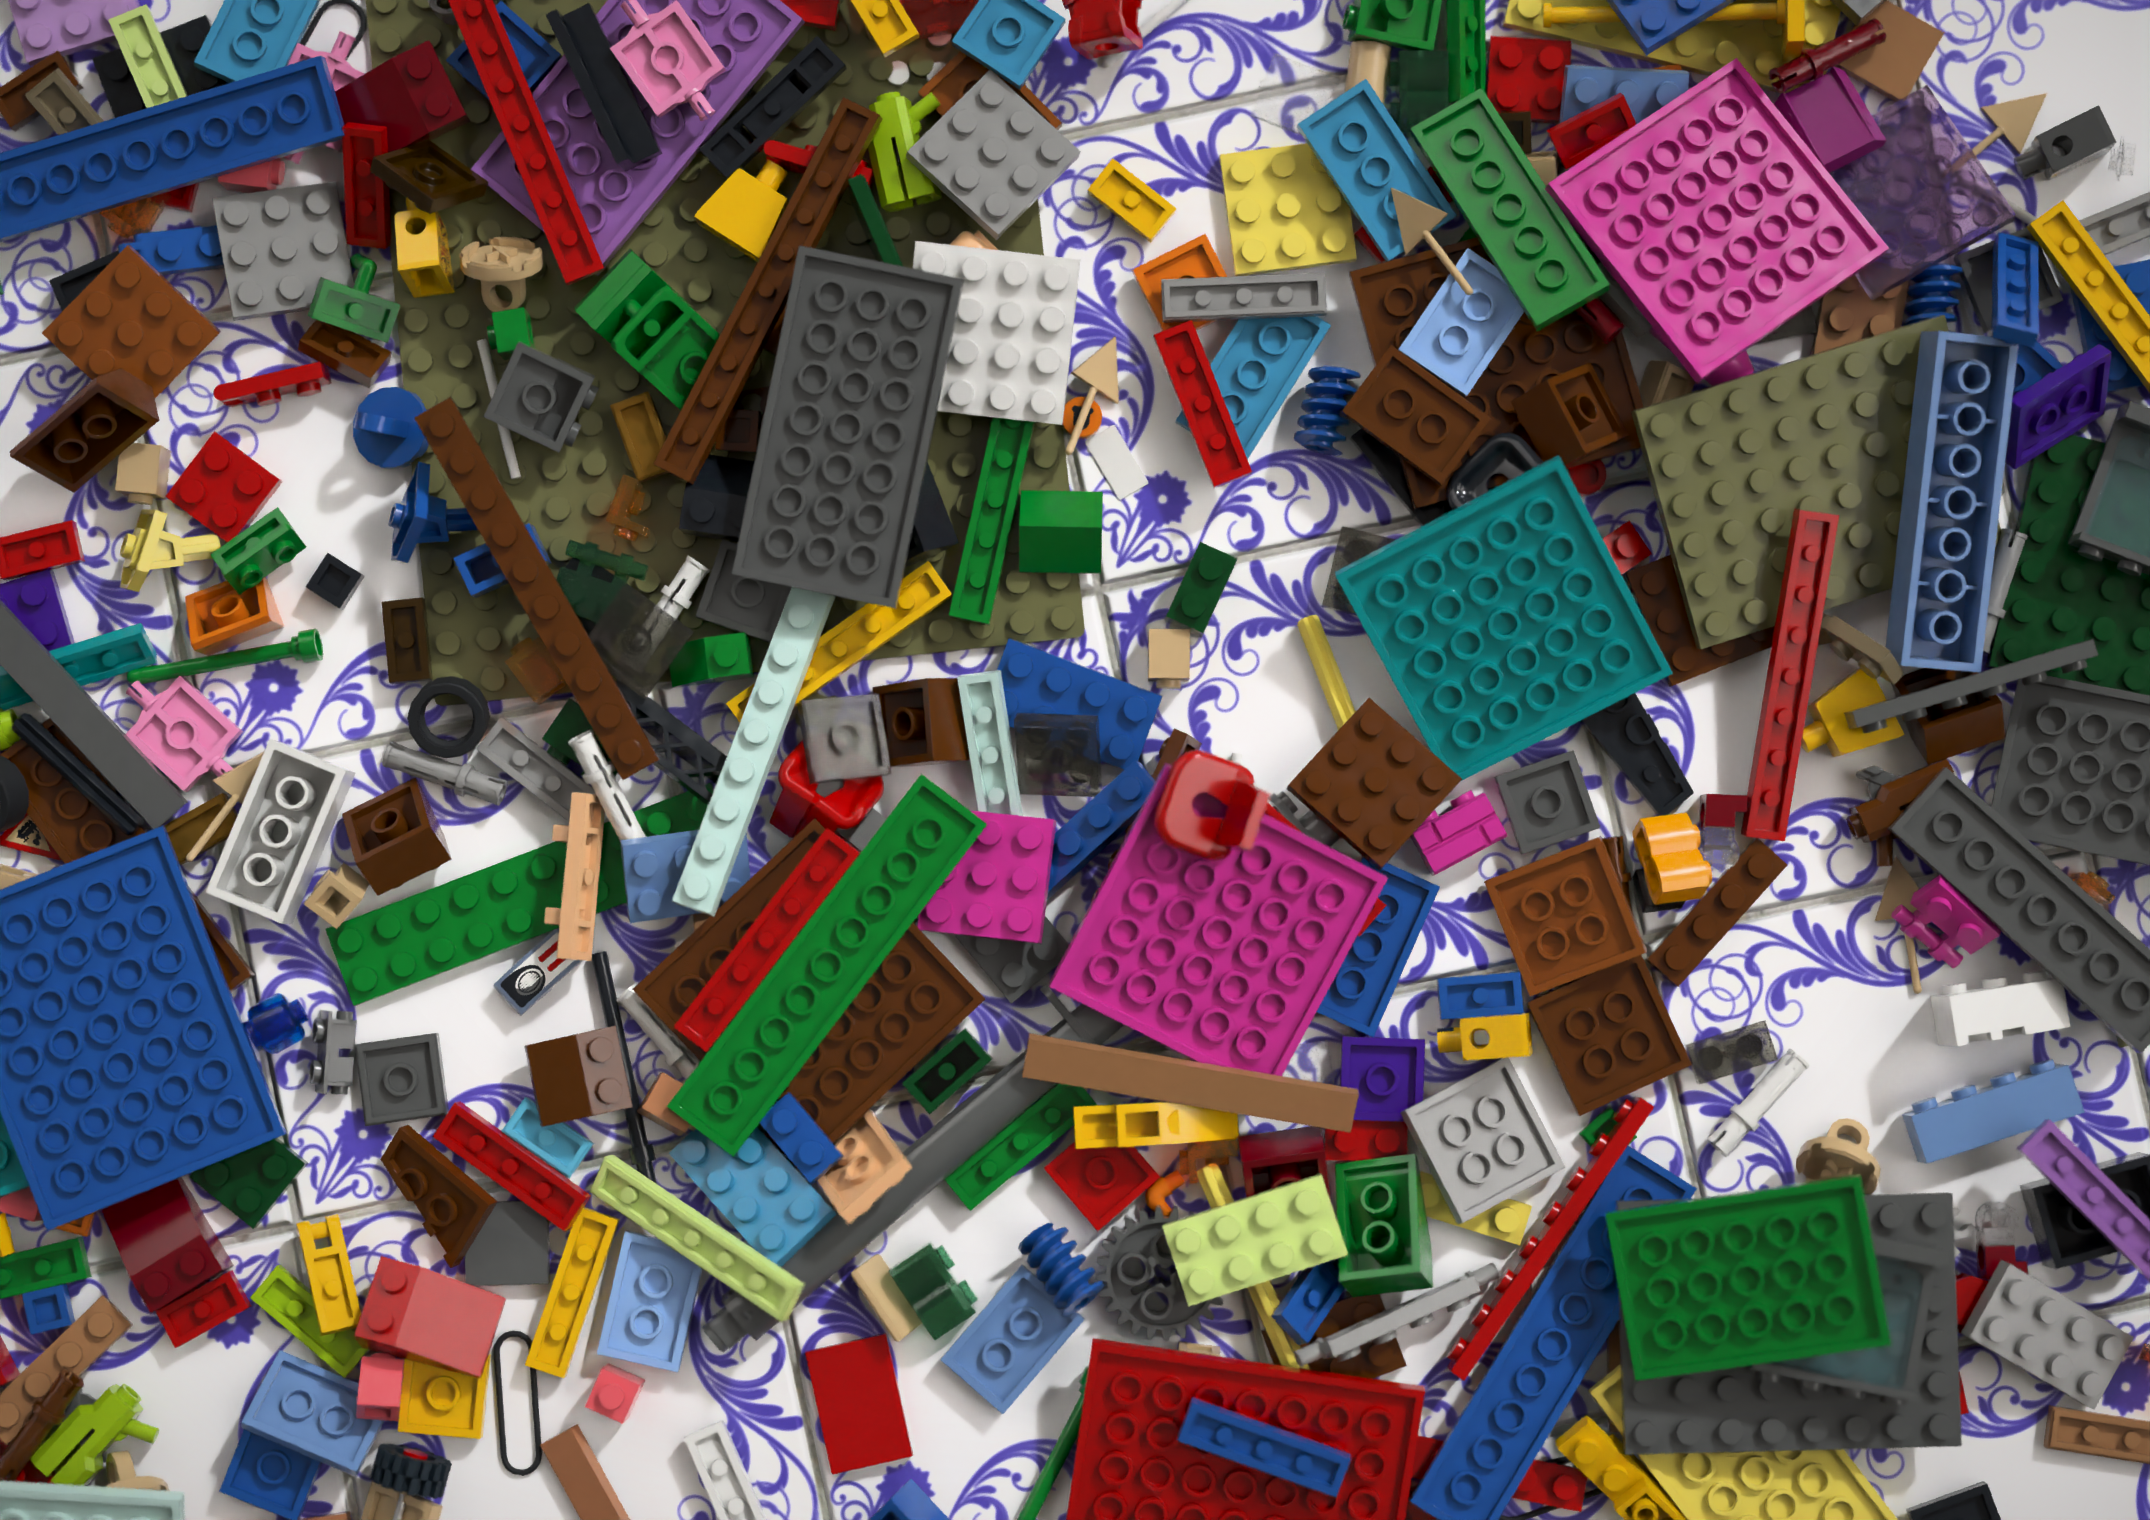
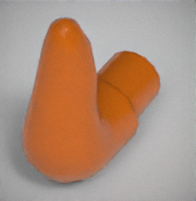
M1176 1169L1165 1177L1161 1176L1147 1189L1145 1203L1153 1212H1155L1156 1205H1160L1163 1215H1170L1172 1209L1165 1201V1198L1173 1194L1172 1191L1185 1184L1179 1171Z

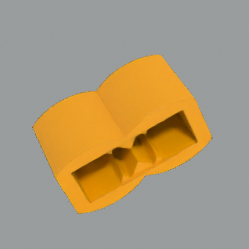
M1687 813L1639 819L1632 832L1638 859L1644 868L1646 885L1653 903L1658 905L1701 899L1712 882V870L1709 862L1703 859L1698 850L1701 837L1697 825L1692 824Z

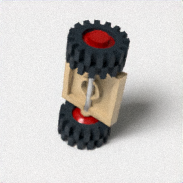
M385 1443L379 1445L370 1475L372 1482L361 1520H439L443 1506L425 1498L443 1497L452 1465L451 1461L445 1459V1457L434 1455L432 1452H424L418 1448H408L405 1445L397 1446L390 1443L388 1445Z

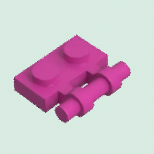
M1942 875L1937 876L1913 893L1910 904L1917 909L1912 913L1900 904L1891 914V917L1901 925L1900 930L1909 938L1916 937L1928 947V954L1937 961L1943 960L1951 968L1957 967L1963 960V956L1954 949L1956 946L1960 945L1972 955L2001 934V930ZM1932 921L1944 933L1939 936L1927 924Z

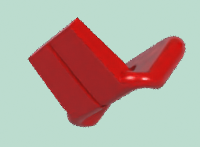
M823 734L806 736L784 759L779 768L778 781L783 790L779 795L769 823L790 838H794L814 818L825 829L828 827L833 832L838 828L841 830L851 829L858 825L881 799L884 792L882 776L874 766L838 740ZM831 772L838 775L843 782L842 788L826 797L816 792L823 773Z
M1189 751L1178 757L1170 769L1155 813V828L1159 837L1170 847L1207 860H1222L1230 855L1232 850H1252L1260 827L1259 821L1263 818L1270 793L1254 786V776L1246 767L1205 751ZM1201 792L1209 793L1228 807L1225 817L1198 816L1192 808L1194 797Z

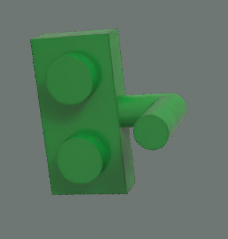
M354 254L350 258V265L359 271L354 286L350 287L320 277L307 316L388 343L401 305L369 293L377 271V265L373 260L362 254Z

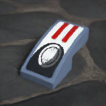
M559 928L549 933L493 985L520 1017L583 961L557 958Z

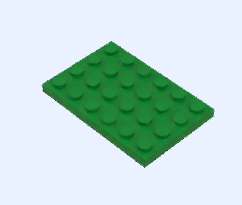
M1861 1174L1609 1211L1605 1214L1635 1381L1891 1346Z

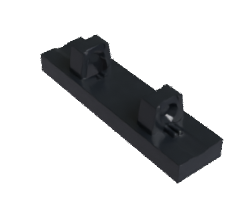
M816 36L699 148L700 153L728 179L738 168L743 169L764 149V144L767 141L773 140L847 69L846 65ZM743 126L757 138L755 141L749 136Z

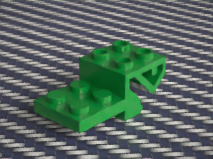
M631 249L619 259L574 307L575 311L598 334L606 339L621 357L635 370L640 372L680 410L683 408L720 336L686 300Z

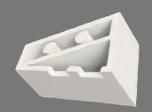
M2046 971L2022 974L2024 982L2008 984L2007 977L1982 980L1983 988L1967 990L1966 983L1941 986L1942 994L1930 996L1938 1045L1963 1046L1969 1045V1042L1987 1039L1992 1041L2003 1039V1037L2027 1035L2070 1027L2064 987L2054 978H2049Z

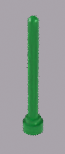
M316 628L299 631L298 636L291 637V641L143 667L129 671L126 678L131 685L135 681L146 684L174 679L179 676L197 675L292 657L296 661L303 660L304 663L323 660V645L319 631Z
M1088 1366L1085 1367L1079 1379L1081 1386L1078 1391L1081 1395L1017 1520L1036 1519L1078 1437Z

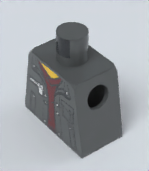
M2098 105L2037 135L2031 143L2032 150L2014 158V163L2023 180L2041 172L2044 173L2047 180H2051L2106 155L2117 141ZM2052 147H2061L2065 155L2058 156L2053 152Z

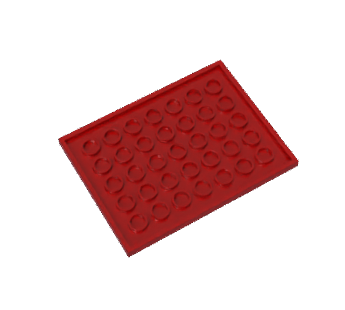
M1092 1338L1066 1520H1405L1425 1387ZM1192 1397L1349 1453L1351 1460L1337 1497L1178 1441V1433Z

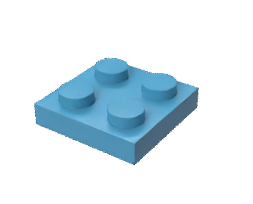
M979 0L952 39V46L987 69H991L996 75L1020 90L1064 26L1066 19L1038 0Z

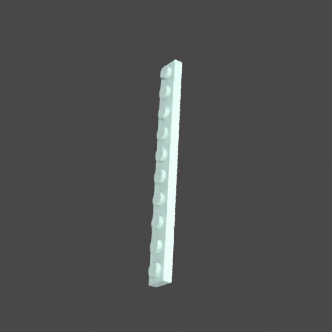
M796 587L791 588L672 899L675 904L713 917L715 916L836 596Z

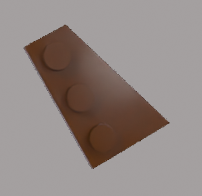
M405 1125L400 1127L380 1160L405 1199L414 1202L425 1219V1222L422 1224L430 1237L436 1236L446 1252L443 1255L445 1261L450 1268L460 1265L498 1201L411 1126Z

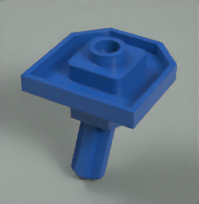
M418 461L401 503H394L388 523L389 527L394 528L391 551L392 561L408 563L417 543L449 541L450 532L478 530L466 508L448 509L447 500L429 495V464Z

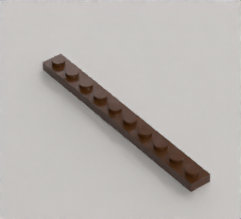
M843 97L653 463L658 468L692 485L694 484L788 302L799 245L814 249L817 247L848 187V179L853 177L882 121V117L878 113Z
M450 397L414 417L622 780L659 761L657 753L454 400Z

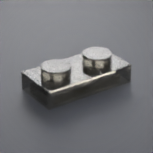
M1760 1020L1684 1044L1692 1063L1691 1068L1697 1084H1703L1778 1060L1766 1020Z

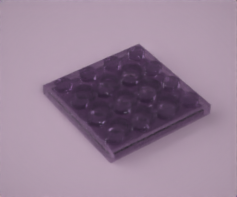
M1928 85L1872 115L1887 140L1884 146L1829 173L1889 247L1883 256L1855 274L1872 301L1921 274L1930 266L1944 261L2014 221L2016 216Z

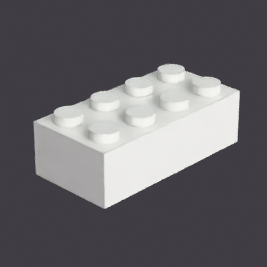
M269 739L205 893L278 923L293 925L356 772L285 743Z

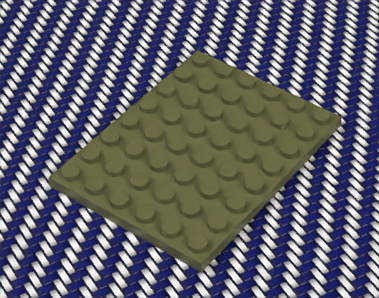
M1945 315L1928 318L1631 411L1696 648L1704 649L1775 626L1794 509L1839 515L1824 610L1892 589L1921 332L1926 331L1949 332ZM1999 520L1997 527L1995 551L2001 535Z

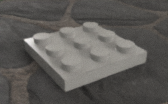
M990 69L907 151L906 158L997 240L1079 158L1081 151Z
M335 181L212 198L233 321L308 311L320 277L350 287L354 286Z
M1502 1058L1400 1112L1457 1224L1468 1221L1565 1168L1509 1058Z

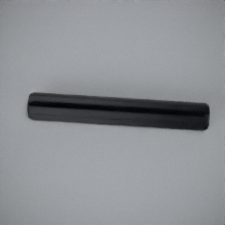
M24 713L15 720L12 730L124 834L133 835L141 828L144 819L31 714Z

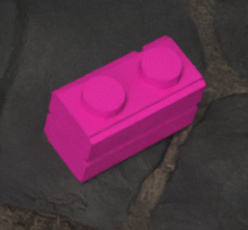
M1472 790L1449 801L1453 807L1452 810L1441 816H1438L1436 810H1434L1411 836L1415 847L1432 876L1507 837V833L1485 793L1475 797Z

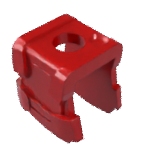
M1062 0L1065 10L1069 9L1071 17L1068 23L1071 47L1088 60L1143 48L1142 35L1138 27V12L1142 9V0Z

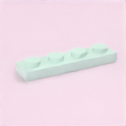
M1001 670L960 675L957 679L978 811L1023 816Z

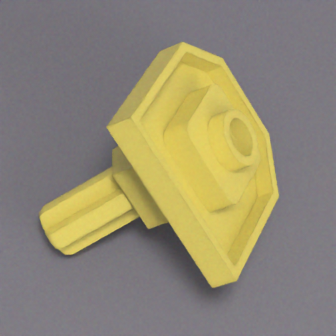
M141 509L133 534H126L120 549V557L125 558L120 588L139 592L149 570L184 566V562L213 559L210 554L221 547L218 536L210 534L180 538V536L162 531L167 513L158 510Z

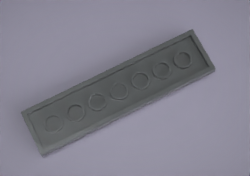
M1947 767L1942 768L1892 823L1888 830L1938 875H1942L1998 927L2001 932L2136 1053H2142L2150 1044V949Z

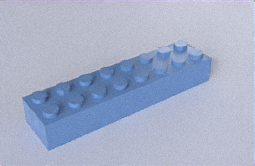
M1944 331L1921 332L1886 638V648L1890 650L1900 666L1981 673L2018 345L2006 344L2000 339L1992 338V336Z

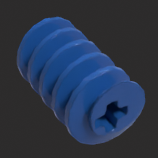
M1930 263L1912 269L1909 272V277L1916 284L1909 286L1907 294L1915 300L1909 301L1905 309L1913 316L1904 320V326L1938 315H1945L1947 323L1958 321V317L1948 313L1947 308L1959 305L1960 301L1948 296V292L1961 289V284L1950 280V276L1963 273V268L1950 264Z
M1325 365L1311 368L1308 376L1315 383L1305 386V394L1310 399L1301 402V409L1307 414L1301 415L1297 420L1298 425L1304 430L1297 431L1294 434V441L1306 449L1317 453L1333 456L1342 455L1341 451L1333 447V443L1345 442L1347 439L1346 436L1336 431L1337 427L1350 426V421L1340 415L1348 403L1344 400V395H1354L1357 391L1356 388L1350 386L1347 382L1350 379H1360L1361 374L1338 366Z
M1047 1223L1027 1235L1019 1244L1018 1249L1022 1255H1028L1027 1263L1031 1268L1037 1269L1036 1277L1038 1280L1046 1282L1044 1289L1048 1295H1056L1053 1303L1058 1309H1064L1062 1316H1068L1092 1302L1105 1285L1102 1281L1089 1284V1279L1096 1271L1093 1267L1080 1270L1079 1267L1087 1258L1084 1254L1074 1257L1070 1255L1078 1245L1075 1240L1062 1243V1239L1069 1232L1068 1229L1062 1227L1054 1230V1224Z

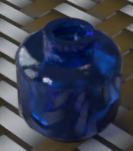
M276 993L251 1006L247 1012L248 1020L243 1022V1025L258 1051L265 1049V1051L274 1055L304 1039L305 1029L303 1023L308 1021L309 1018L298 999L290 1002L284 994Z

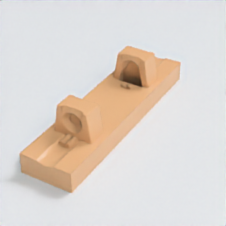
M572 792L569 825H553L552 841L567 843L561 908L546 907L544 923L560 925L557 958L586 961H591L605 818V811L595 794Z

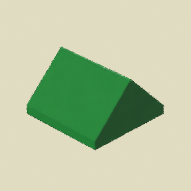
M1021 490L1019 573L1101 574L1103 492Z

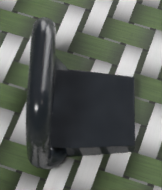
M1512 433L1494 435L1452 474L1446 489L1448 504L1454 510L1487 493L1488 483L1495 475H1505L1510 481L1544 462L1520 436Z

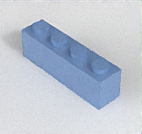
M2049 1059L2030 1065L2031 1073L2015 1077L2014 1072H2008L1990 1078L1991 1086L1976 1090L1974 1084L1951 1091V1099L1937 1103L1936 1097H1932L1911 1104L1913 1111L1902 1114L1917 1162L1928 1164L2036 1129L2045 1119L2051 1120L2054 1123L2085 1113L2069 1065H2055L2054 1060Z

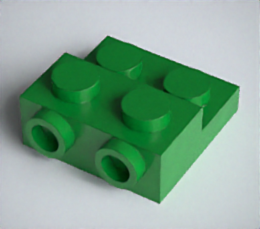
M1354 0V6L1348 5L1346 7L1342 27L1349 30L1347 41L1350 42L1375 41L1429 55L1434 51L1442 0Z

